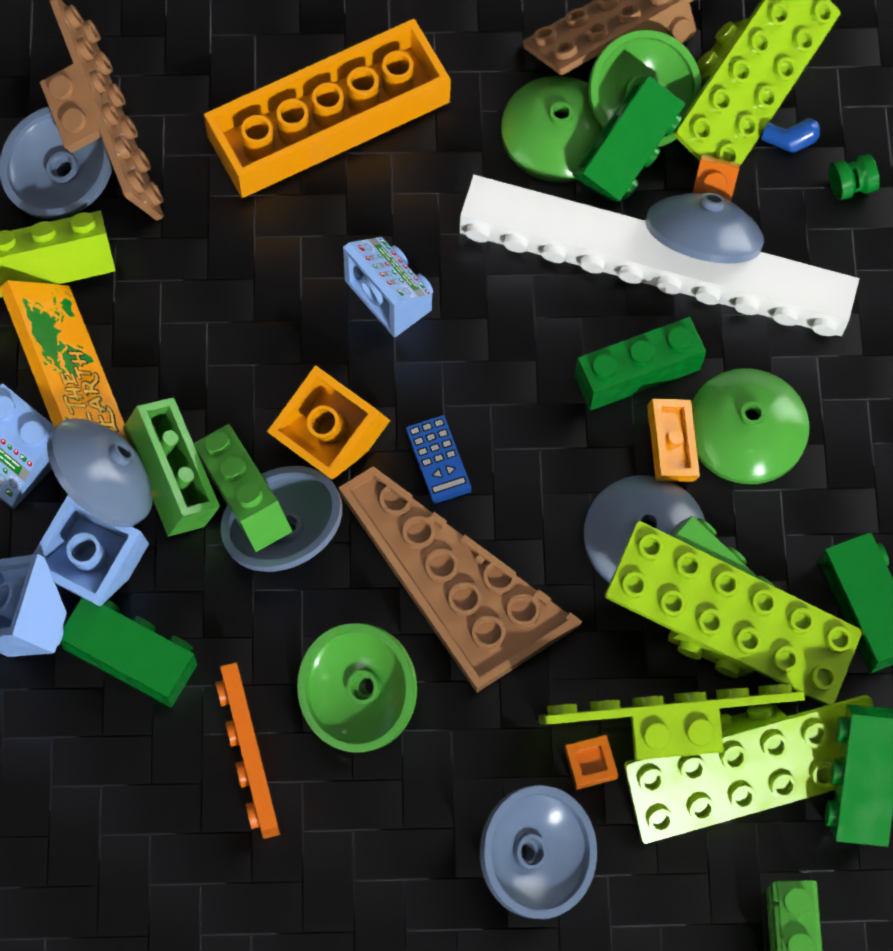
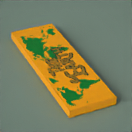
M7 280L0 287V291L54 428L66 419H87L110 428L129 443L123 429L125 423L69 285Z

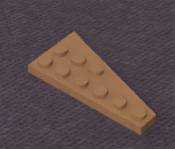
M374 466L339 487V494L476 693L581 626L582 621L572 613L568 614L551 601L552 598L540 589L538 591L518 577L516 575L517 572L464 534L463 536L447 524V520L436 512L432 513L414 500L413 495Z

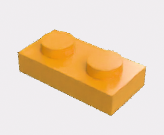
M652 399L647 404L656 481L694 482L700 477L691 400Z

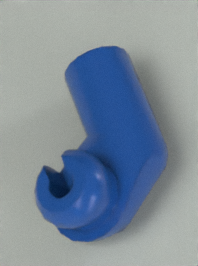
M811 118L804 119L788 129L768 122L761 140L794 153L817 141L820 136V126L816 120Z

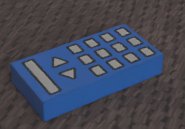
M442 415L406 427V435L432 505L470 493L472 487L445 416Z

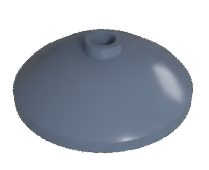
M49 107L30 114L13 129L4 144L0 157V179L9 199L25 213L42 219L65 218L88 207L106 187L113 169L102 137L73 153L65 149ZM71 167V171L66 176H63L64 170Z
M687 193L667 197L653 204L647 212L646 227L656 240L678 253L695 259L715 263H742L756 258L761 253L764 244V236L757 223L737 205L718 194Z
M79 418L66 419L51 431L47 441V453L51 468L63 489L83 510L96 519L117 527L134 526L149 514L152 507V485L149 474L135 449L123 437L98 422Z
M303 466L280 467L261 474L278 500L293 532L260 551L255 552L229 507L225 508L220 529L222 541L230 556L240 565L263 572L293 568L317 555L335 535L342 518L340 494L335 484L325 474L316 469Z
M649 475L623 478L602 490L592 502L584 524L585 550L595 570L610 583L633 527L637 522L652 521L656 529L669 535L680 521L694 516L696 519L701 518L705 520L704 515L695 499L686 490L672 481H656L655 476Z
M527 786L509 793L491 811L482 832L480 862L485 881L494 897L505 908L519 916L547 919L559 916L570 910L587 892L597 863L596 836L585 810L569 794L550 786ZM523 845L526 847L527 851L524 859L521 855V849Z

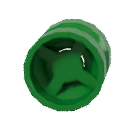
M872 155L857 156L854 161L848 163L840 160L829 164L830 186L838 201L851 198L856 192L868 194L879 190V172Z

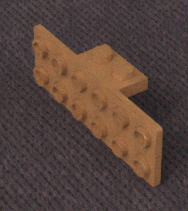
M50 0L73 64L42 80L40 84L64 148L73 153L102 137L124 196L156 221L164 218L160 204L163 203L162 194L148 176L147 171L151 169L150 163L144 152L137 148L134 138L138 137L137 130L131 119L124 114L122 105L125 104V99L117 85L111 81L109 74L113 72V69L106 55L99 50L97 42L100 41V35L95 25L90 20H83L72 4L67 6L62 0Z
M594 0L581 8L568 12L566 17L550 26L538 29L534 35L523 40L525 50L560 75H564L599 55L610 42L626 33L639 30L659 31L672 36L680 43L697 35L690 2L693 0Z

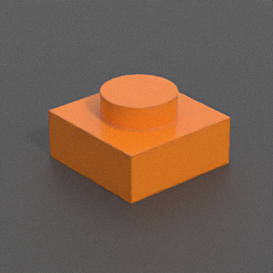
M702 155L693 193H714L731 202L740 164Z
M607 735L565 745L564 750L576 790L618 778Z

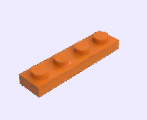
M237 662L220 666L223 680L216 681L215 683L221 707L230 705L233 720L225 722L231 747L240 745L243 761L235 763L241 788L250 786L254 801L245 804L251 829L260 827L263 839L278 836L280 832Z

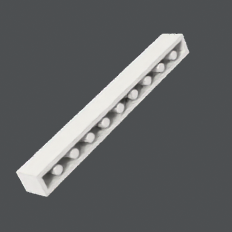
M473 175L460 215V233L465 234L473 241H491L502 244L513 252L523 253L527 251L542 255L543 258L550 262L572 263L581 266L582 269L590 273H609L619 276L621 280L627 283L639 284L642 282L656 286L659 290L668 294L682 293L696 297L697 300L705 304L715 305L719 303L734 307L738 312L745 315L760 314L771 317L782 325L793 326L797 324L811 328L815 333L822 336L837 335L842 337L849 322L860 279L761 252L756 258L742 263H715L695 259L678 253L656 240L648 231L645 220Z

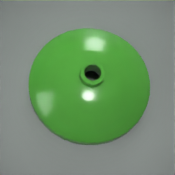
M653 30L633 31L619 36L610 42L598 55L589 78L590 105L600 126L604 128L635 80L645 76L652 77L685 103V106L679 113L683 117L702 89L700 71L689 50L672 36ZM673 132L670 135L665 134L658 147L676 140L677 138L673 135Z
M547 76L531 81L521 87L507 103L501 124L503 144L513 162L531 176L550 182L578 180L572 176V173L603 129L596 120L590 105L589 83L568 76ZM564 113L567 115V117L564 119L557 118L555 114Z
M750 368L723 372L706 382L699 389L691 403L697 456L710 471L728 481L740 484H761L775 480L795 466L807 445L809 419L803 401L788 383L769 372ZM753 411L758 414L759 419L750 420L746 417L745 413Z
M364 623L339 625L319 636L307 650L298 674V699L301 711L308 725L324 742L334 748L347 752L372 751L396 739L410 721L417 699L416 673L405 648L387 631ZM368 679L374 685L372 693L366 690L365 685Z

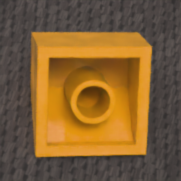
M315 365L267 432L333 480L367 454L391 420Z

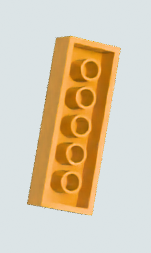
M411 19L204 113L207 137L241 198H244L450 103L451 79L416 20Z

